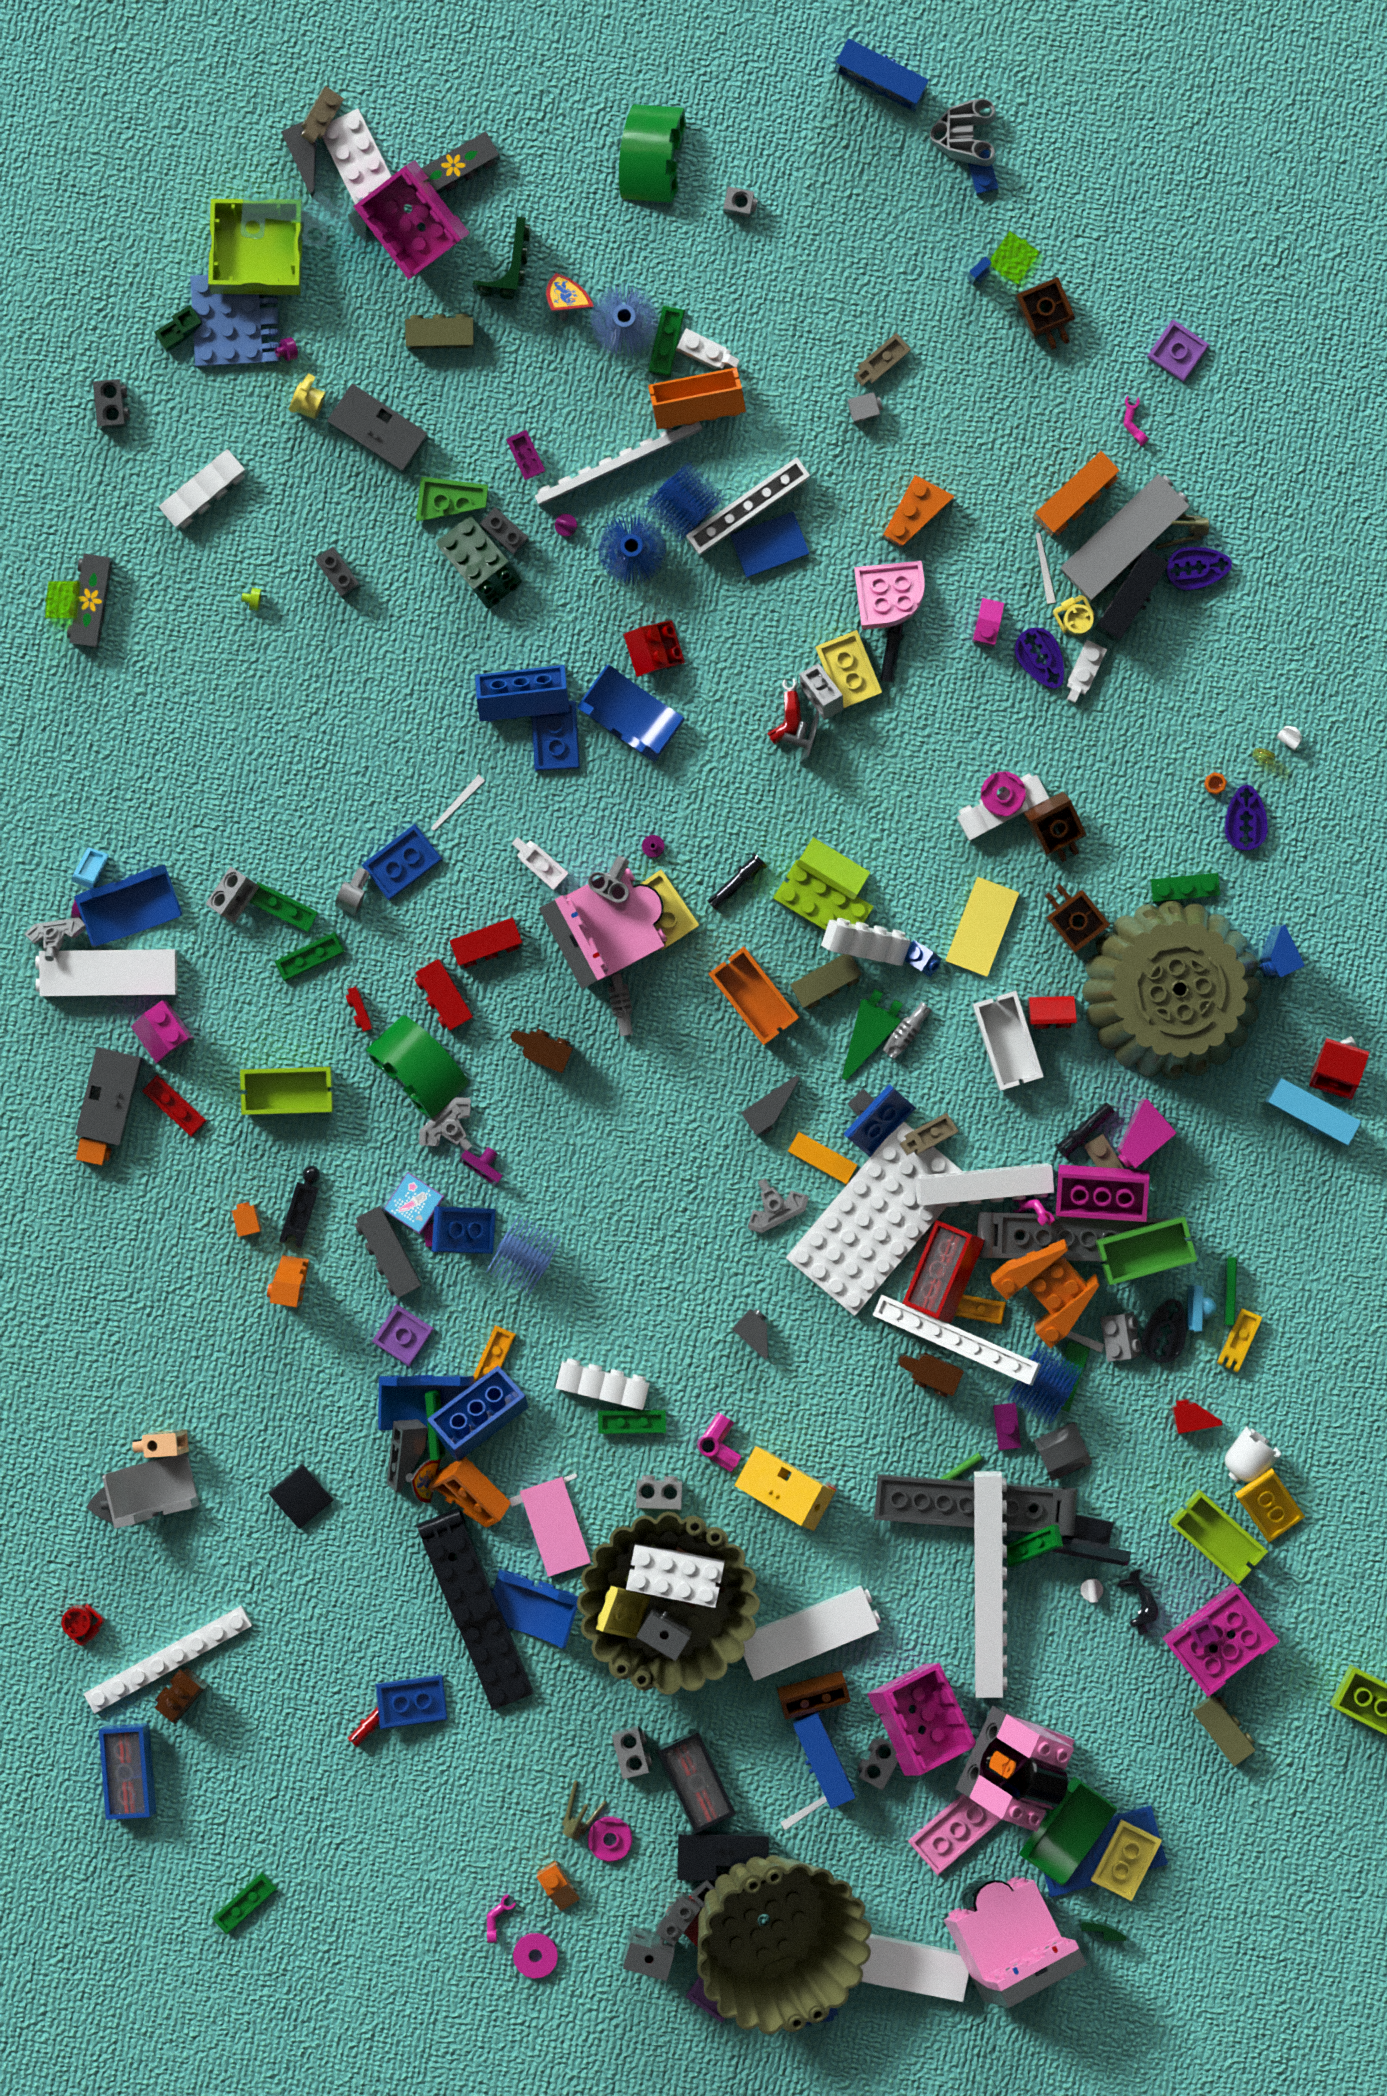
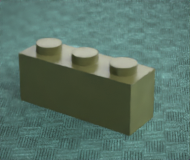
M437 314L433 315V318L424 319L423 315H411L410 319H405L406 348H474V320L469 318L468 314H456L455 318H446V315Z
M843 954L791 983L790 987L802 1008L807 1006L810 1010L819 1005V999L825 995L831 998L840 993L839 987L847 984L849 988L859 982L858 977L862 973L853 957Z
M1211 1694L1191 1709V1711L1235 1767L1256 1751L1252 1746L1255 1742L1248 1732L1243 1734L1238 1728L1242 1724L1234 1714L1229 1716L1225 1711L1228 1706L1220 1696L1216 1698Z

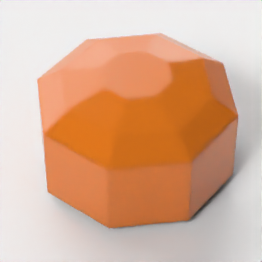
M1214 772L1205 778L1204 787L1208 793L1217 795L1225 790L1227 781L1223 774Z

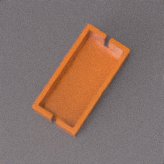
M737 367L648 385L657 429H671L682 424L692 425L698 421H712L718 417L737 416L740 413L746 412Z
M1100 451L1038 509L1032 518L1050 537L1054 533L1059 536L1069 525L1067 521L1070 518L1075 521L1084 512L1085 508L1083 506L1087 502L1092 505L1102 494L1100 490L1103 487L1107 490L1117 481L1118 477L1116 475L1120 470Z
M743 946L728 958L730 961L728 965L723 962L708 973V975L762 1045H765L779 1034L777 1030L779 1027L784 1030L799 1017Z

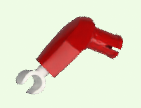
M794 678L793 686L790 688L787 687L786 679L782 683L783 687L787 690L783 694L784 723L767 733L774 745L782 741L784 733L796 735L801 721L800 701L798 693L795 691L798 683Z

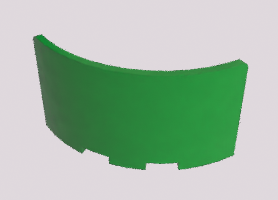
M632 105L627 116L620 147L619 190L622 199L672 203L678 192V162L674 161L675 150H680L682 137L687 127L684 108Z
M405 1015L401 1016L366 1049L373 1064L385 1072L392 1080L398 1078L405 1086L402 1090L410 1098L417 1110L431 1119L469 1084L462 1070L446 1050L421 1026Z
M1074 1776L1068 1783L1067 1793L1062 1803L1057 1808L1050 1810L1045 1819L1042 1820L1038 1831H1034L1019 1855L1057 1883L1064 1885L1117 1811V1807Z

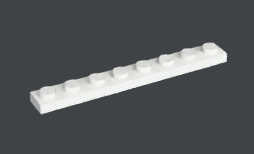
M698 421L692 425L682 424V428L675 431L672 428L660 433L661 437L654 441L652 438L640 442L641 447L634 450L631 447L619 452L620 456L613 460L611 457L605 458L598 462L600 465L593 469L590 466L578 471L579 475L572 479L570 476L558 480L559 485L550 488L548 485L537 490L538 494L535 495L538 506L702 431L700 422Z
M881 1295L873 1313V1316L1032 1386L1041 1367L1039 1363L884 1295Z
M241 1605L84 1693V1696L95 1714L251 1627L252 1623Z

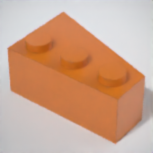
M914 475L882 538L902 548L949 504L955 496Z
M282 1255L273 1282L268 1284L267 1297L270 1298V1303L298 1307L302 1304L309 1259Z
M466 1457L440 1469L427 1487L432 1492L437 1490L446 1496L445 1501L451 1504L453 1501L464 1508L463 1513L486 1528L499 1522L511 1504L505 1495Z

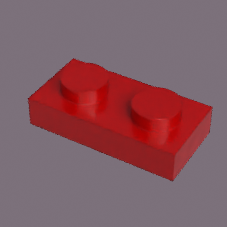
M355 986L347 989L349 994L345 996L349 1007L355 1008L357 1015L353 1017L357 1028H362L363 1032L373 1029L358 987Z

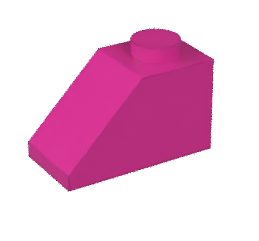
M982 598L972 642L991 647L995 646L1004 607L1003 602Z

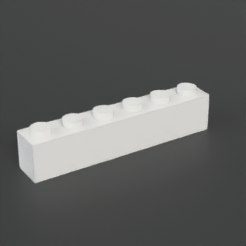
M796 457L687 534L686 539L698 556H701L810 478L809 473Z
M1048 1163L915 1176L917 1203L921 1206L924 1205V1209L937 1208V1204L946 1203L948 1207L959 1206V1202L968 1201V1204H980L983 1199H990V1202L1004 1201L1003 1197H1012V1200L1026 1199V1195L1042 1198L1048 1197V1193H1054L1052 1165Z

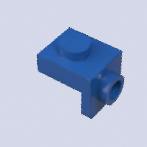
M915 940L910 944L904 959L905 962L929 977L938 970L942 960L936 953Z

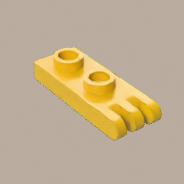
M1243 1308L1240 1309L1235 1324L1217 1360V1364L1222 1365L1224 1358H1228L1225 1367L1230 1369L1234 1361L1236 1364L1233 1371L1238 1373L1263 1317Z

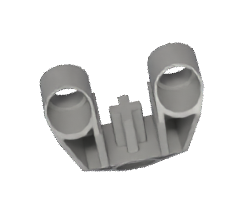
M986 99L970 100L950 107L930 131L933 145L952 159L980 166H990L996 159L994 148L986 141L974 139V126L992 123L996 118L995 107L992 102ZM984 108L992 110L991 115L988 117L979 114ZM941 131L946 133L942 139L935 140L936 133ZM983 150L991 152V156L988 159L980 158L979 154Z

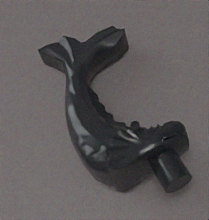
M1141 1569L1130 1572L1129 1578L1119 1581L1116 1586L1122 1588L1134 1586L1138 1589L1141 1600L1140 1611L1136 1618L1129 1621V1624L1132 1628L1137 1627L1139 1635L1148 1633L1145 1624L1155 1621L1159 1610L1154 1596L1139 1580Z

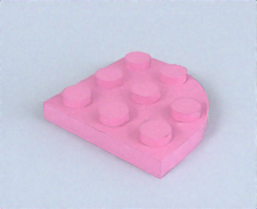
M922 561L854 567L862 630L898 625L909 619L920 607L925 589Z

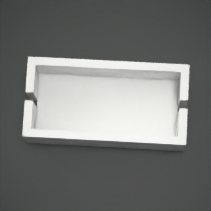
M1016 991L995 997L996 1002L991 998L972 1004L999 1091L1020 1085L1019 1079L1022 1080V1083H1026L1043 1077Z
M636 1543L631 1565L635 1566V1568H630L626 1590L715 1608L720 1585L715 1584L716 1582L721 1583L725 1561Z

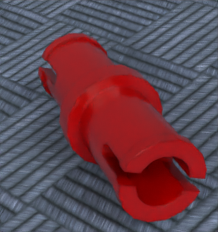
M378 1707L366 1719H362L358 1728L348 1736L347 1739L353 1742L352 1744L357 1748L370 1733L373 1734L376 1731L375 1728L379 1725Z

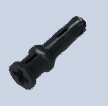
M904 622L887 627V631L884 632L887 640L880 681L894 682L900 640L904 638V634H902Z
M753 852L752 857L743 866L740 865L738 867V872L707 901L717 911L747 881L752 882L754 880L753 877L762 868H767L768 866Z
M1105 1102L1076 1130H1070L1068 1136L1059 1144L1055 1143L1054 1147L1068 1160L1070 1158L1069 1155L1079 1146L1082 1147L1085 1143L1084 1140L1115 1111ZM1098 1118V1120L1089 1127V1125Z

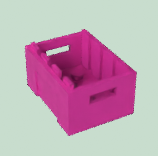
M415 160L404 166L353 206L408 280L470 234L457 215L454 216L428 182L427 175ZM406 204H409L412 207V211L410 213H407L404 210V206ZM419 223L426 225L425 231L418 229Z
M1234 1583L1230 1584L1162 1637L1208 1697L1259 1654L1263 1655L1279 1642L1275 1634ZM1209 1617L1219 1639L1199 1649L1188 1627ZM1230 1630L1235 1631V1637L1232 1639L1227 1637V1632ZM1212 1644L1218 1647L1214 1653L1209 1651V1647Z
M940 1663L923 1664L867 1693L875 1713L879 1714L897 1753L895 1756L905 1776L922 1775L970 1750L976 1744ZM910 1705H913L915 1707V1712L913 1714H911L908 1710ZM920 1725H922L925 1729L923 1734H920L918 1732V1727Z

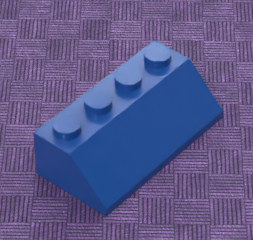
M565 665L475 675L476 699L480 722L517 719L525 716L537 717L542 714H561L569 711Z
M1286 925L1271 928L1260 957L1262 963L1259 964L1263 975L1268 976L1269 979L1281 978L1304 967V962Z
M496 1366L430 1416L427 1421L444 1447L458 1462L529 1407L523 1392L499 1366Z

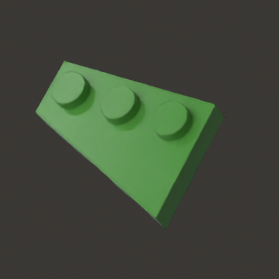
M421 477L416 522L485 509L489 485Z

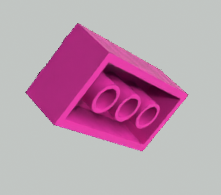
M1059 1165L1056 1216L1146 1222L1150 1171Z

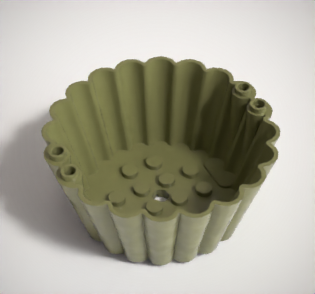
M1169 900L1162 903L1159 908L1150 904L1142 905L1135 911L1134 917L1129 915L1119 917L1114 922L1113 933H1105L1098 938L1096 943L1098 954L1091 956L1086 963V972L1090 979L1085 982L1082 989L1084 999L1091 1004L1087 1009V1020L1090 1025L1099 1028L1097 1036L1100 1045L1109 1050L1115 1049V1057L1120 1064L1124 1066L1136 1064L1137 1070L1142 1075L1148 1077L1155 1076L1160 1072L1169 1080L1180 1079L1186 1072L1193 1076H1201L1208 1071L1211 1063L1215 1065L1226 1063L1232 1054L1231 1048H1238L1247 1041V1026L1255 1023L1259 1015L1258 1007L1254 1003L1262 993V985L1254 977L1258 969V961L1254 955L1245 952L1247 948L1245 936L1240 932L1230 931L1229 922L1224 916L1220 914L1208 916L1207 910L1200 904H1190L1183 908L1179 902ZM1176 983H1183L1185 985L1186 992L1184 995L1177 996L1174 993L1173 988Z
M665 1512L655 1520L645 1515L636 1518L631 1528L622 1526L614 1529L609 1538L610 1544L604 1543L594 1549L592 1554L594 1565L584 1569L581 1575V1582L586 1590L581 1592L577 1600L578 1609L585 1615L581 1623V1631L587 1639L593 1641L592 1653L594 1657L601 1662H609L610 1673L615 1678L624 1680L630 1678L633 1686L643 1691L650 1690L655 1686L659 1692L667 1695L674 1694L681 1686L685 1690L696 1691L704 1685L706 1678L710 1680L722 1678L728 1669L727 1663L737 1662L743 1657L745 1653L743 1642L752 1638L756 1631L755 1621L752 1616L759 1610L760 1601L756 1593L751 1591L756 1584V1575L752 1569L743 1566L745 1563L744 1551L735 1544H728V1536L723 1529L719 1527L707 1529L706 1523L698 1516H689L681 1520L677 1514ZM636 1543L650 1546L653 1543L657 1547L676 1550L677 1546L680 1545L695 1555L725 1561L721 1583L718 1584L725 1587L726 1590L724 1593H718L717 1600L719 1602L715 1608L696 1604L695 1608H691L679 1600L666 1601L663 1597L646 1594L651 1596L641 1626L655 1605L693 1628L689 1640L676 1661L637 1637L633 1639L596 1629L597 1618L602 1612L605 1596L610 1587L615 1586L626 1589L627 1581L624 1580V1577L628 1574L630 1568L633 1567L631 1561Z
M771 1855L766 1859L753 1857L746 1865L743 1863L735 1864L731 1867L729 1875L724 1874L718 1877L715 1882V1889H711L705 1895V1907L700 1910L698 1917L697 1972L704 1979L705 1996L711 2001H717V2009L721 2016L724 2018L735 2017L736 2023L740 2028L749 2030L758 2026L761 2032L768 2035L775 2034L782 2027L786 2031L797 2032L806 2025L807 2021L819 2023L828 2016L830 2008H838L845 2004L849 1996L848 1989L856 1987L862 1981L863 1970L860 1966L864 1965L871 1955V1949L865 1941L869 1939L872 1927L866 1919L862 1918L865 1914V1905L862 1900L852 1896L850 1884L835 1878L827 1869L777 1855ZM762 1914H768L765 1924L758 1922V1918Z

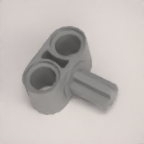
M617 856L608 874L602 872L592 873L588 879L590 889L613 902H625L630 893L628 887L620 880L629 864V860L622 856ZM596 876H602L605 880L604 886L600 889L595 888L592 883ZM617 886H621L625 890V895L622 899H616L613 896V889Z
M358 868L350 884L344 881L336 897L335 907L356 916L364 899L365 891L362 889L369 877L368 871Z

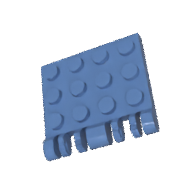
M208 275L190 276L192 308L202 322V325L194 332L196 367L281 362V356L277 357L275 352L263 353V350H275V348L280 347V343H262V336H276L280 334L279 329L262 330V326L279 325L278 308L261 309L260 305L278 304V298L268 297L260 299L258 294H210Z

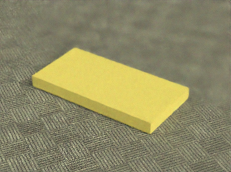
M977 876L945 961L987 977L1019 892Z

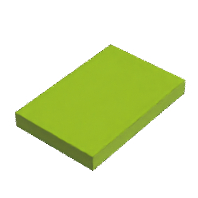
M814 837L796 864L852 900L856 898L870 874V871Z

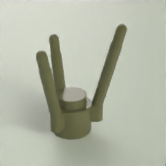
M1182 514L1179 518L1189 521H1172L1171 524L1188 526L1189 534L1193 535L1156 545V549L1193 540H1201V536H1207L1209 533L1208 518Z
M577 1780L573 1782L566 1815L562 1822V1825L565 1826L562 1833L574 1840H578L581 1834H585L587 1828L607 1804L606 1801H603L585 1824L582 1819L588 1808L587 1804L583 1806L578 1817L572 1816L570 1819L578 1785Z

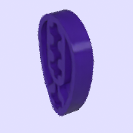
M1185 547L1175 551L1167 561L1169 565L1166 568V575L1169 582L1179 590H1197L1220 580L1231 570L1232 561L1227 555L1213 549ZM1219 559L1227 562L1224 571H1220V567H1210V565L1218 563ZM1197 562L1205 566L1201 574H1198L1197 570H1193L1190 572V575H1187L1186 572H1180L1179 577H1176L1175 573L1170 571L1174 568V565H1178V568H1184L1185 563H1189L1190 567L1196 566Z
M1030 628L1021 633L1014 646V654L1020 666L1039 684L1050 689L1058 688L1063 683L1064 664L1060 648L1054 636L1043 628ZM1026 634L1034 635L1036 637L1034 644L1036 646L1041 645L1040 654L1042 656L1046 654L1048 657L1045 660V665L1036 662L1038 658L1036 653L1031 654L1032 645L1030 643L1025 644L1024 642ZM1046 668H1048L1053 675H1059V678L1057 679V684H1054L1053 682L1049 683L1047 681V679L1050 676Z
M1243 785L1238 788L1228 805L1224 820V835L1232 847L1248 851L1257 848L1264 842L1268 832L1265 808L1260 796L1254 787ZM1244 789H1248V793H1252V797L1248 798L1247 807H1245L1244 798L1240 797V793H1243ZM1244 811L1249 816H1252V820L1247 822L1248 827L1252 828V831L1247 833V837L1251 838L1252 842L1248 843L1247 847L1244 846V843L1240 842V838L1244 837V832L1240 831V827L1244 826V820H1240V816L1244 815Z

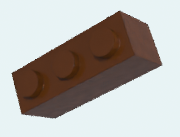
M842 1670L776 1688L785 1720L851 1702Z

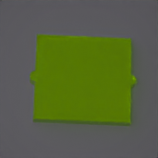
M1009 231L990 258L992 262L991 267L1000 272V276H1005L1018 285L1040 251L1028 244L1026 239L1022 240Z
M48 581L47 597L45 598V618L77 619L78 602H80V581Z

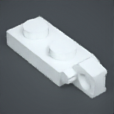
M687 328L676 348V351L715 370L717 368L723 370L724 367L727 369L736 368L740 361L730 355L731 351L726 349V347Z
M1086 640L1068 679L1066 687L1071 688V691L1066 700L1076 703L1080 693L1086 694L1107 651L1106 648Z
M518 837L512 842L520 851L516 855L520 858V861L553 890L567 876L568 872L535 843L529 841L525 844Z

